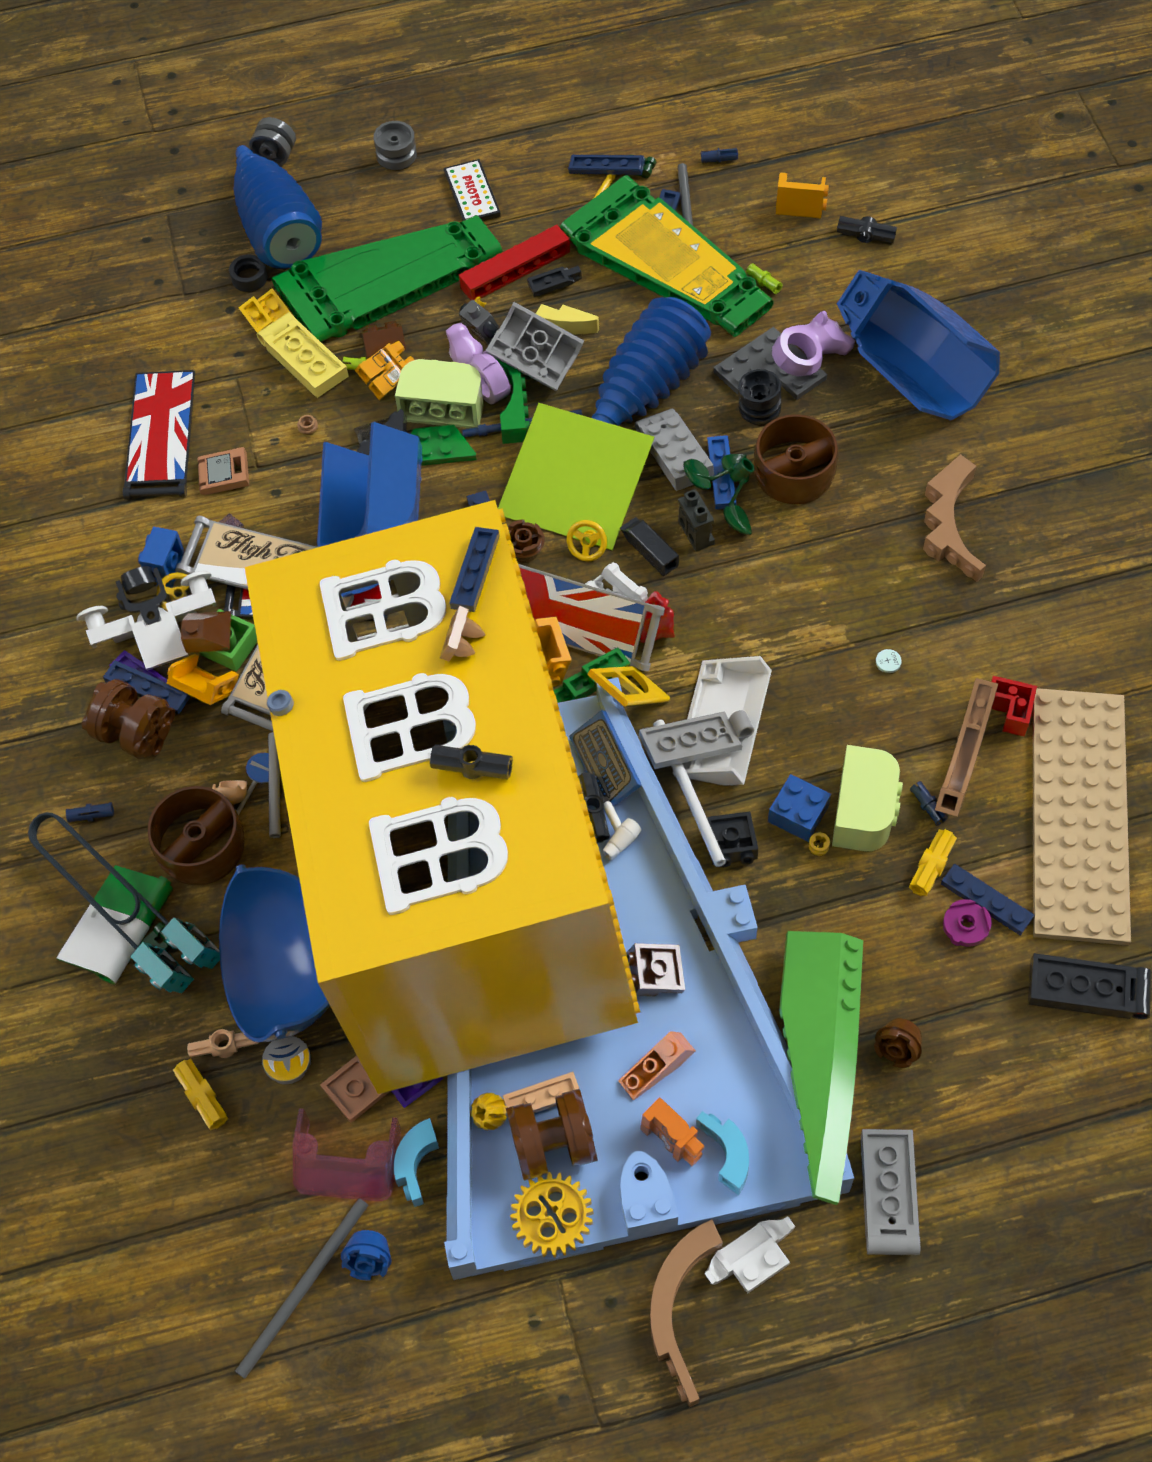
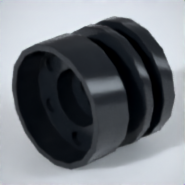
M766 369L752 370L741 377L738 384L739 412L742 418L749 423L759 425L767 424L776 419L781 413L782 406L779 377Z

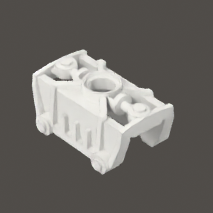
M614 562L606 566L601 575L595 580L586 583V585L605 590L602 580L605 579L613 586V591L610 589H606V591L642 602L648 600L647 589L637 586L620 571L618 564Z

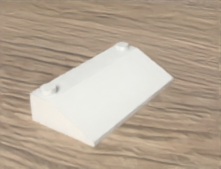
M761 656L702 661L687 719L724 711L729 719L732 713L743 710L746 712L754 732L748 738H738L743 746L742 750L683 763L689 779L720 785H744L772 671Z

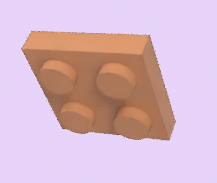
M357 1055L320 1084L322 1090L350 1123L389 1093L388 1091L377 1094Z

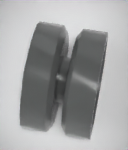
M272 117L263 118L258 122L255 132L251 137L249 149L254 154H258L282 166L287 162L295 144V132L282 120Z
M389 121L381 124L375 130L374 145L376 148V158L381 166L391 170H400L409 167L417 157L415 136L410 125L401 121Z

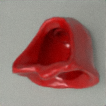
M654 591L645 603L660 605L665 608L664 614L660 617L655 640L663 637L674 638V612L668 607V599L662 598L659 592ZM649 611L646 613L639 641L642 643L646 641L653 614Z

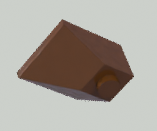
M231 611L187 613L182 620L181 641L186 653L230 650Z

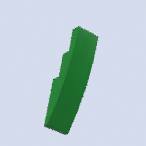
M617 647L583 665L579 673L564 680L563 685L554 690L557 703L585 698L597 691L596 682L587 675L590 669L627 667L630 665L629 660Z

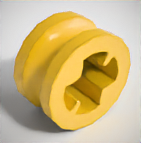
M821 832L813 834L809 841L811 853L822 856L828 852L830 846L829 837ZM820 840V843L824 842L823 847L818 848L819 845H817L816 847V841Z

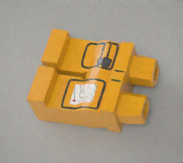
M400 341L393 344L388 343L355 369L365 384L373 380L368 387L379 401L398 385L402 368L409 362L414 361L411 356L405 360L400 357L399 354L405 350Z

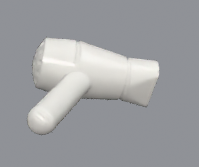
M606 801L603 808L615 832L604 847L603 854L612 861L620 852L634 842L641 832V827L635 820L630 818L621 823L612 803Z

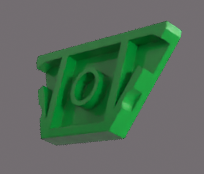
M455 425L415 428L411 433L419 437L422 445L421 466L477 460L476 452Z

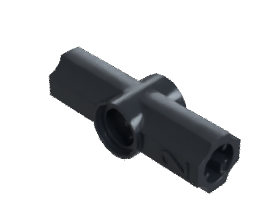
M840 216L837 226V233L856 236L863 243H869L872 240L894 243L897 227L877 223L876 219L870 216L863 217L861 220Z
M441 745L432 747L430 767L433 769L460 772L468 779L487 776L508 780L512 772L513 757L510 755L482 752L475 745H467L463 748Z
M590 772L582 773L578 778L593 826L597 843H602L610 838L603 810L604 801L600 796L595 774ZM588 806H595L597 810H591Z

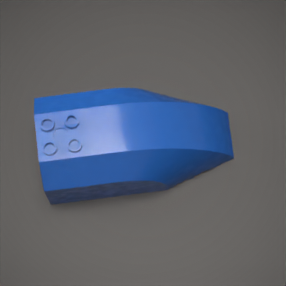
M858 270L837 302L845 323L849 325L852 331V338L856 340L859 346V353L922 412L953 420L975 408L999 375L1000 352L957 313L919 289Z
M372 422L369 455L328 442L323 443L317 547L418 521L422 445L418 436ZM379 583L341 593L342 598L372 589L379 585Z

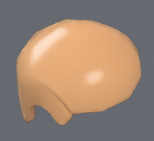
M221 781L218 788L214 784L212 789L223 794L234 805L244 800L247 793V781Z

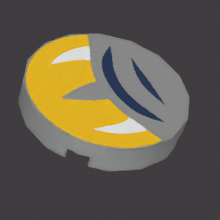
M290 1036L272 1041L266 1047L263 1053L262 1065L267 1076L280 1084H292L301 1080L307 1070H309L311 1054L307 1045L300 1038Z

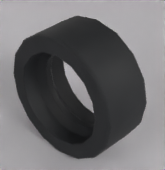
M255 255L239 256L233 260L229 267L232 284L240 291H256L267 282L268 275L265 264ZM254 268L259 270L255 276L250 278L237 276L244 269Z

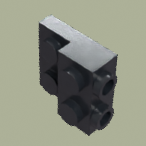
M750 811L706 817L726 861L720 867H728L731 863L740 861L742 864L748 865L758 859V844Z

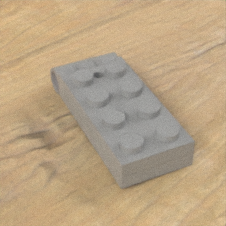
M673 408L635 422L637 432L655 437L650 452L676 491L693 485L686 476L683 462L688 459H696L702 462L708 469L709 476H714L712 462Z
M862 1129L861 1155L867 1254L920 1255L913 1130Z

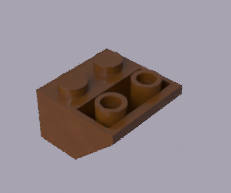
M396 321L385 322L383 327L377 328V324L365 326L366 330H362L367 357L373 356L388 343L393 344L397 341H400L406 350L401 324H397Z

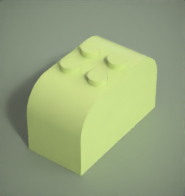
M425 359L411 361L402 368L395 393L397 411L400 409L404 411L407 416V422L475 428L477 425H480L484 406L480 373L475 367L465 363Z
M847 745L832 846L860 851H874L881 848L887 842L891 826L896 827L903 782H899V764L888 752Z

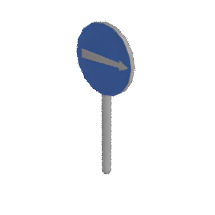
M258 753L248 760L246 770L253 782L244 800L236 810L238 815L256 784L269 782V753Z

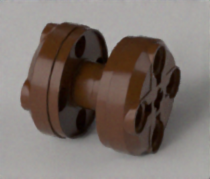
M113 679L107 683L100 682L96 686L86 715L82 720V729L86 730L91 738L108 744L120 738V746L123 751L137 759H144L151 755L156 756L162 750L171 723L175 717V709L171 708L165 699L147 694L138 699L137 691L133 686L120 679Z
M580 1089L555 1096L559 1117L536 1122L531 1103H523L506 1108L524 1181L541 1177L543 1174L548 1173L544 1155L548 1151L567 1147L573 1166H581L598 1161L592 1128Z

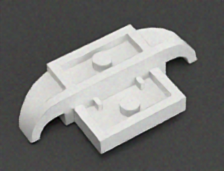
M788 1216L781 1220L759 1222L739 1238L718 1250L712 1258L705 1275L712 1285H715L734 1274L748 1294L790 1264L777 1243L794 1230L795 1225Z

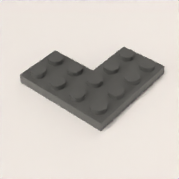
M774 327L713 368V373L737 395L741 377L747 372L756 369H766L775 373L780 379L781 386L796 400L827 380V374L821 368L815 373L806 376H794L782 370L775 363L772 356V347L781 334ZM787 344L793 355L800 359L808 360L807 356L795 345Z

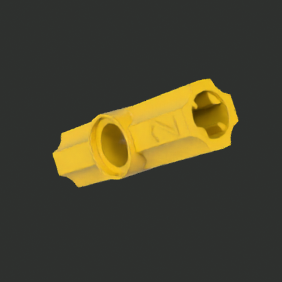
M939 829L929 849L926 848L919 862V868L909 886L913 893L919 896H928L937 876L940 877L948 861L947 857L957 839L951 831Z
M189 1059L178 1063L173 1069L175 1076L184 1087V1093L195 1110H198L210 1131L224 1125L228 1117L216 1100L217 1096L207 1080L203 1079L193 1061Z

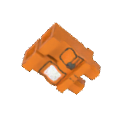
M660 1097L642 1114L640 1130L647 1136L651 1132L657 1135L664 1142L665 1148L670 1153H673V1158L677 1162L683 1158L693 1166L702 1157V1150L705 1146L697 1139L698 1130L694 1126L689 1129L687 1122Z

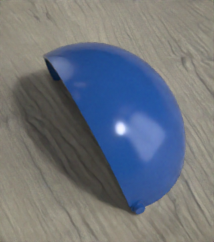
M245 865L237 866L224 896L220 918V964L227 1001L238 1027L248 1039L254 1042L281 1040L298 1034L314 1024L330 1006L317 981L300 879L293 874L278 869L264 867L246 868Z

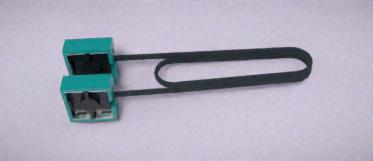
M45 812L32 820L28 830L29 840L32 845L135 949L130 956L136 962L134 966L143 974L147 973L151 977L150 982L159 990L164 988L170 993L172 991L183 993L194 978L164 948L153 947L145 942L138 946L117 925L130 923L136 918L140 910V900L166 925L161 931L167 937L165 941L172 948H178L182 952L181 957L191 965L195 963L200 968L205 966L212 969L219 962L220 950L194 924L183 922L175 917L168 922L63 818L56 814ZM55 818L132 893L136 904L130 917L122 921L112 918L40 845L37 840V830L44 820Z

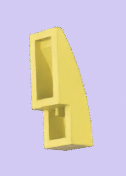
M541 304L536 312L537 315L573 335L591 334L599 331L598 316L566 305H562L560 310Z

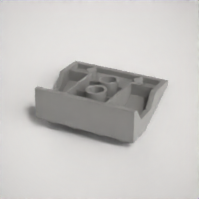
M513 302L507 317L500 329L497 330L485 352L557 391L577 358L584 340Z

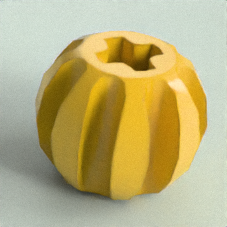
M494 1093L481 1094L475 1098L471 1105L470 1116L473 1117V1123L478 1128L487 1131L495 1130L503 1125L507 1118V1106H505L504 1100Z

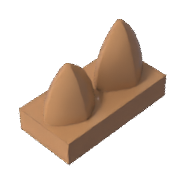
M459 606L453 615L440 659L449 662L453 655L467 657L475 654L473 647L461 636L478 638L485 636V633L477 623L467 618L469 609Z

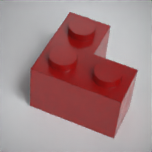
M993 676L991 682L997 683L998 687L991 709L1006 712L1002 731L1025 737L1037 686Z

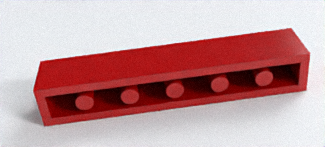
M558 225L548 228L536 236L530 237L528 240L459 274L460 288L470 300H475L476 297L483 298L570 253V239Z

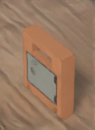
M244 447L198 457L200 494L208 495L249 486L247 452ZM234 461L237 466L241 465V473L235 474Z

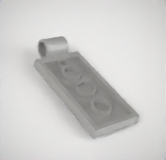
M724 711L640 729L639 737L654 769L742 750L743 746L738 738H748L753 734L754 728L745 711H736L732 713L729 719Z

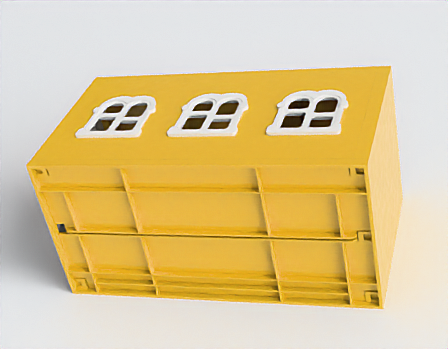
M495 500L244 567L267 698L277 690H285L290 693L294 701L293 708L289 713L283 716H276L270 712L317 981L377 1094L638 1023L636 1014L641 1013L612 893L608 885L606 872L595 839L569 741L565 733L552 681L548 673L518 561L516 560L507 524H502L506 522L503 508L498 509ZM475 527L499 530L500 537L475 612L468 611L467 618L473 620L482 628L485 636L478 638L461 636L473 647L475 654L467 657L453 655L449 662L440 659L451 619L456 610L450 608L449 602ZM389 580H394L398 594L391 595ZM379 583L381 599L346 608L341 593ZM404 610L408 624L387 630L384 615ZM374 618L377 633L357 638L353 624ZM430 687H440L447 691L449 699L442 709L427 714L419 713L415 698L417 691ZM397 696L405 697L408 717L406 719L375 728H367L363 712L365 705ZM439 720L451 721L457 728L456 736L451 742L441 746L463 748L467 745H475L482 752L510 755L513 757L511 776L508 780L487 776L468 779L460 772L433 769L430 767L432 748L419 752L415 751L410 730L413 727ZM394 732L399 733L403 755L394 759L375 762L370 741L379 736ZM467 811L478 817L479 827L472 836L454 842L448 840L444 824L446 816ZM426 821L433 822L437 838V845L435 847L399 857L394 856L390 840L391 831ZM469 848H478L486 852L488 864L481 873L452 882H445L443 880L439 862L441 856ZM427 861L432 877V886L427 889L403 894L399 883L398 869L406 865Z

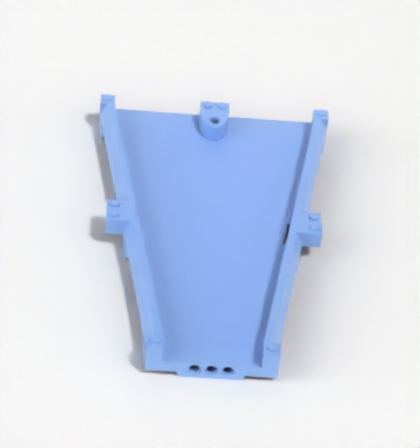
M619 678L608 679L622 692ZM596 683L597 695L560 702L558 706L578 776L586 773L569 735L599 711L603 710L607 712L642 784L641 787L614 807L621 823L630 818L635 820L641 827V832L634 842L620 852L612 861L604 856L603 849L615 832L604 810L610 838L602 843H597L608 885L612 893L626 952H628L634 943L680 945L685 991L683 993H659L657 996H637L641 1013L636 1014L638 1020L636 1024L448 1075L447 1242L444 1243L453 1280L501 1269L508 1271L603 1250V1247L700 1226L711 1219L716 1225L800 1206V1203L817 1200L812 1197L807 1169L809 1160L803 1146L805 1137L803 1130L800 1129V1109L796 1107L790 1073L792 1065L787 1056L789 1048L739 945V942L756 939L758 928L746 885L717 891L712 890L643 751L639 738L623 705L598 683ZM443 720L446 740L449 743L455 738L457 728L451 721ZM588 806L591 810H597L595 806ZM467 811L448 815V840L454 842L472 836L479 827L478 817ZM469 848L448 854V882L481 873L488 864L486 852L478 848ZM698 916L715 950L709 952L694 921ZM670 1031L681 1032L696 1052L679 1068L633 1100L618 1080ZM574 1072L591 1124L598 1161L581 1166H573L567 1147L545 1152L544 1155L548 1172H551L553 1179H556L559 1172L564 1181L570 1175L572 1185L577 1181L580 1182L578 1191L587 1190V1195L583 1199L591 1198L592 1204L587 1208H592L594 1214L587 1217L593 1219V1225H585L589 1229L590 1234H581L584 1243L581 1244L575 1241V1251L568 1246L566 1247L565 1256L561 1250H557L556 1258L553 1257L551 1251H548L546 1256L543 1257L540 1248L535 1254L532 1253V1244L525 1248L523 1246L525 1238L518 1240L516 1237L520 1230L513 1231L512 1225L518 1222L512 1221L510 1218L511 1214L517 1213L511 1209V1204H519L515 1200L514 1195H523L520 1186L529 1188L530 1185L528 1180H523L507 1113V1118L503 1125L495 1130L487 1131L478 1128L473 1123V1117L470 1116L471 1105L475 1098L483 1093H494L503 1099L505 1094ZM659 1097L687 1122L689 1129L694 1126L698 1130L697 1139L705 1147L702 1150V1157L693 1166L683 1158L677 1162L673 1158V1153H670L665 1148L664 1142L657 1135L651 1132L647 1136L640 1130L642 1114ZM557 1106L534 1113L536 1122L559 1117ZM702 1111L707 1115L713 1114L721 1121L720 1125L722 1126L730 1119L740 1129L746 1140L749 1150V1169L746 1183L739 1195L718 1180L719 1172L726 1162V1156L719 1143L696 1127V1118ZM847 1154L840 1194L850 1192L854 1180ZM638 1172H645L648 1178L644 1181H639L635 1178V1175ZM543 1174L542 1178L547 1179V1174ZM538 1177L532 1180L536 1183L538 1182ZM554 1192L549 1196V1199L557 1202L563 1195L559 1192ZM539 1196V1200L547 1209L548 1216L554 1219L560 1232L565 1233V1229L557 1220L556 1213L550 1210L544 1197ZM533 1206L527 1213L531 1216H536L540 1213L541 1209ZM567 1213L563 1220L571 1223L576 1220L577 1216L573 1213ZM547 1227L541 1234L544 1237H551L555 1230Z

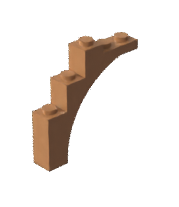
M960 454L927 483L925 496L934 504L926 510L924 523L933 531L925 538L923 550L928 556L935 558L938 562L944 557L947 558L952 565L960 568L966 576L978 582L983 577L986 565L969 553L958 534L954 519V504L964 487L974 478L976 465Z

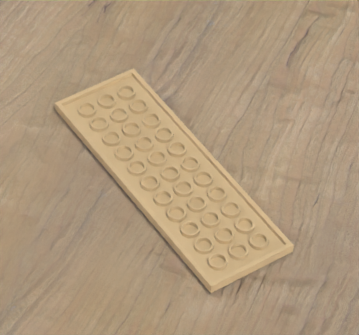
M1038 688L1036 690L1033 704V937L1129 945L1131 943L1124 695Z

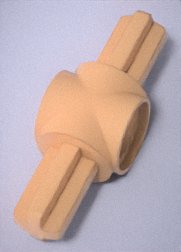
M220 1029L209 1035L208 1040L189 1043L187 1050L189 1057L212 1053L213 1057L228 1058L235 1052H238V1048L255 1045L259 1042L248 1039L243 1033L235 1034L234 1031ZM221 1041H229L226 1046L218 1047Z

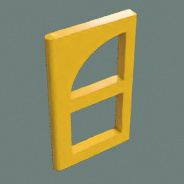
M633 666L590 669L587 674L623 706L670 701V697ZM626 676H632L642 686L644 692ZM605 677L619 678L620 685L631 694L625 695Z

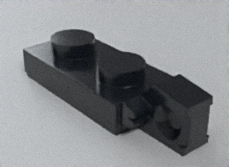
M562 266L528 278L527 284L533 296L537 297L572 285L574 282L582 279V273L579 266L570 269Z

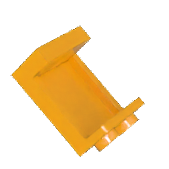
M780 173L776 214L821 218L822 210L826 211L827 199H824V197H828L829 185H825L826 177H822L821 184L818 185L787 182V173Z
M557 617L536 619L535 625L553 687L562 684L571 663V657Z
M196 654L179 660L168 668V685L209 705L230 696L239 674L230 671L217 677L197 667L199 655Z

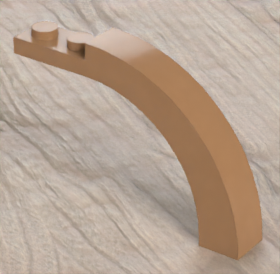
M978 678L975 680L951 764L940 790L935 808L937 811L957 817L959 815L998 687L997 683Z
M712 1219L689 1232L672 1249L658 1273L651 1299V1335L658 1361L669 1358V1361H666L671 1377H677L680 1384L676 1387L681 1401H687L689 1407L699 1404L700 1398L674 1337L672 1309L676 1293L690 1270L708 1255L722 1249L723 1242Z

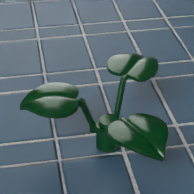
M725 455L721 459V464L725 471L715 476H709L706 466L696 459L684 461L683 467L686 476L699 489L708 490L711 487L710 481H714L728 473L734 482L740 483L729 502V506L724 508L723 514L730 527L740 533L751 535L752 529L745 511L739 505L734 506V501L740 490L749 481V475L754 471V465L747 459V455Z

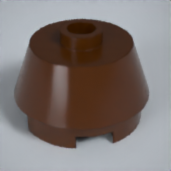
M524 519L512 522L508 530L516 560L519 562L534 560L545 542V536L537 523L534 525L525 522Z
M902 1018L893 1019L878 1030L875 1035L876 1042L874 1048L877 1055L881 1059L884 1056L894 1062V1067H910L912 1062L917 1061L921 1057L922 1034L920 1029L909 1020Z

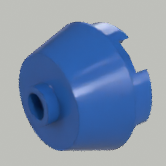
M362 1230L354 1233L341 1252L342 1268L346 1267L351 1271V1277L360 1280H371V1276L379 1274L384 1277L392 1262L387 1239L382 1234L371 1230Z

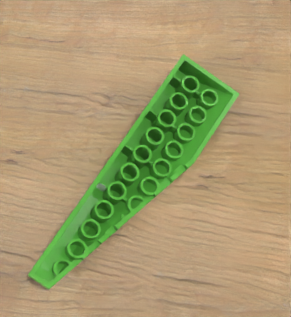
M788 931L785 940L779 1012L780 1017L784 1020L783 1034L784 1038H787L789 1048L787 1056L792 1065L790 1073L796 1107L800 1109L801 1115L799 1124L805 1137L803 1146L809 1160L807 1169L812 1197L837 1205L840 1199L855 1085L863 940L843 933Z

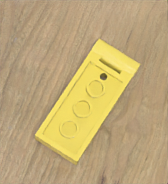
M290 312L257 333V338L267 348V351L317 398L349 377L347 366L295 319Z

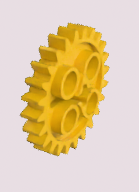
M548 1172L547 1179H543L542 1176L538 1177V1182L536 1183L529 1179V1188L520 1186L523 1195H514L515 1200L519 1204H511V1209L517 1212L510 1215L512 1221H518L512 1225L513 1231L520 1230L516 1235L517 1239L525 1238L523 1242L525 1248L532 1244L533 1254L540 1248L543 1257L546 1256L548 1251H551L553 1257L556 1258L557 1250H561L565 1256L566 1247L568 1246L575 1251V1241L581 1244L584 1243L581 1234H590L589 1229L585 1225H593V1219L587 1217L594 1214L592 1208H587L592 1204L591 1198L583 1199L587 1195V1190L578 1191L580 1182L577 1181L572 1185L571 1176L569 1175L564 1181L560 1172L556 1179L552 1178L551 1172ZM554 1192H559L563 1195L557 1202L549 1199V1196ZM539 1196H543L550 1210L556 1213L557 1220L565 1229V1233H561L554 1219L548 1216L547 1209L539 1200ZM533 1206L541 1209L540 1213L536 1216H531L527 1213ZM567 1213H573L577 1216L576 1220L571 1223L565 1222L563 1217ZM547 1227H551L555 1230V1233L551 1237H544L541 1234L542 1231Z

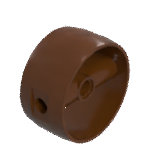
M793 414L774 419L762 429L755 445L753 465L759 487L771 498L787 504H804L818 499L830 488L836 474L838 462L837 441L830 428L816 418ZM785 442L806 443L802 446L791 445L785 453L764 461L762 455L775 445ZM828 461L830 463L824 470L812 476L791 477Z
M191 786L176 790L157 804L148 822L149 845L158 864L170 877L183 884L206 885L216 882L228 875L242 857L245 840L244 829L239 815L232 803L223 794L214 789L203 786ZM208 809L196 821L187 823L183 833L160 853L163 835L173 821L190 811ZM234 822L232 834L228 842L216 855L201 862L191 863ZM195 834H200V836L192 838Z

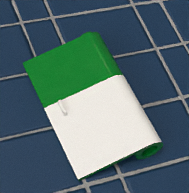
M115 865L114 869L160 912L173 891L172 886H170L172 883L162 876L156 878ZM112 873L108 875L94 898L115 920L122 921L127 919L135 909L134 896ZM141 900L140 910L136 918L124 925L117 924L137 945L143 940L157 917ZM90 904L58 954L57 959L91 971L103 981L115 985L135 949Z

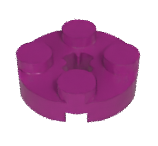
M968 899L958 900L945 913L943 929L947 937L950 938L951 943L956 946H976L985 941L992 924L990 914L985 907L975 904V901ZM964 918H967L968 922H973L970 928L961 924Z

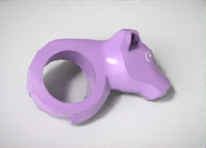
M822 311L807 325L786 328L775 341L772 347V356L775 363L786 373L794 376H806L818 371L821 367L823 354L837 353L839 355H847L853 349L855 340L843 332L838 322L829 319L826 311ZM787 344H793L801 348L808 360H803L793 355Z
M458 323L448 328L446 335L450 343L449 355L453 362L472 365L479 371L483 399L489 404H494L510 395L509 381L503 368L493 356L483 351L482 345L470 335L466 326Z

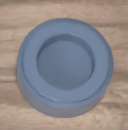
M277 690L270 694L267 699V707L276 716H283L289 713L294 705L290 693L285 690Z

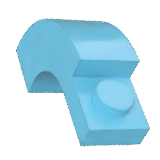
M702 1111L696 1118V1127L719 1143L726 1156V1162L719 1172L718 1180L739 1195L746 1183L749 1169V1150L746 1140L740 1129L730 1119L722 1126L720 1125L721 1121L713 1114L707 1115Z
M430 1118L418 1123L407 1132L397 1148L394 1159L396 1183L398 1187L405 1185L403 1189L407 1201L412 1200L414 1207L424 1204L416 1176L418 1164L427 1153L439 1149Z

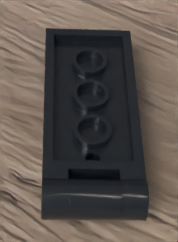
M1033 953L1030 960L1028 1005L1130 1019L1131 1017L1140 1020L1149 1019L1152 971L1144 967H1130Z

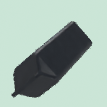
M635 517L619 528L626 540L662 576L667 575L679 566V555L644 520H639Z

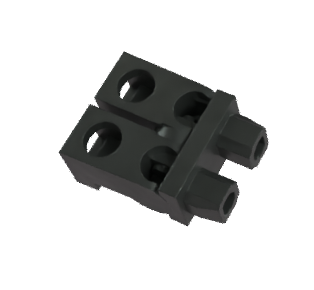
M695 489L686 492L684 497L678 499V522L695 552L715 545V539L711 534L714 519Z

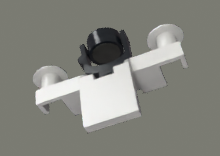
M143 566L129 570L121 575L122 584L120 580L115 581L119 590L116 597L122 610H126L129 613L141 612L136 623L133 616L130 615L105 624L102 616L108 612L105 606H94L83 610L77 615V621L86 622L88 628L86 633L93 648L97 647L96 644L109 639H113L115 643L135 637L146 670L174 662L189 656L182 644L177 622L182 621L187 613H197V609L209 605L217 606L212 590L208 588L206 582L212 574L208 571H198L184 577L181 585L189 586L192 595L166 603L167 612L163 608L157 607L166 602L168 598L158 569L154 568L152 570L150 566ZM157 582L159 584L160 593L148 601L133 604L126 598L125 592L128 595L138 594L152 589L157 585ZM150 614L154 615L155 618L149 619V617L151 616Z

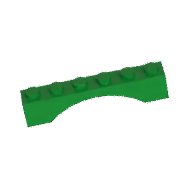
M495 358L503 368L513 390L508 406L500 414L502 443L524 442L530 426V422L525 421V418H529L528 406H524L527 403V393L522 391V389H526L525 377H521L524 373Z

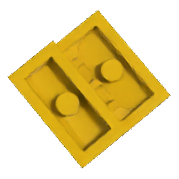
M273 288L258 300L253 296L239 307L257 333L290 312Z

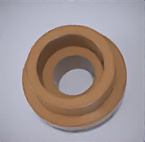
M304 415L300 417L297 427L303 434H312L317 430L318 423L313 416Z

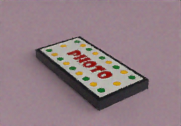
M480 159L443 168L462 221L474 215H478L482 221L501 217L499 207Z

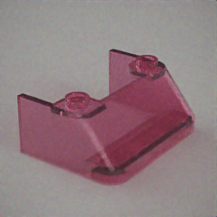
M299 1109L292 1146L293 1184L298 1192L309 1195L350 1199L360 1198L371 1201H384L389 1198L392 1193L395 1176L394 1159L401 1136V1127L397 1118L392 1117L389 1142L376 1141L372 1143L367 1149L366 1159L317 1155V1140L308 1134L310 1120L305 1110Z

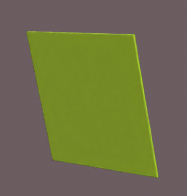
M538 403L498 509L503 508L505 518L515 521L524 519L525 522L534 525L537 523L541 529L567 536L570 527L578 521H594L603 528L606 534V549L613 551L620 532L619 528L623 524L655 437ZM588 526L578 528L582 533L587 530H594L597 533L595 529ZM586 537V541L590 543V539ZM601 539L598 540L596 546L600 547Z

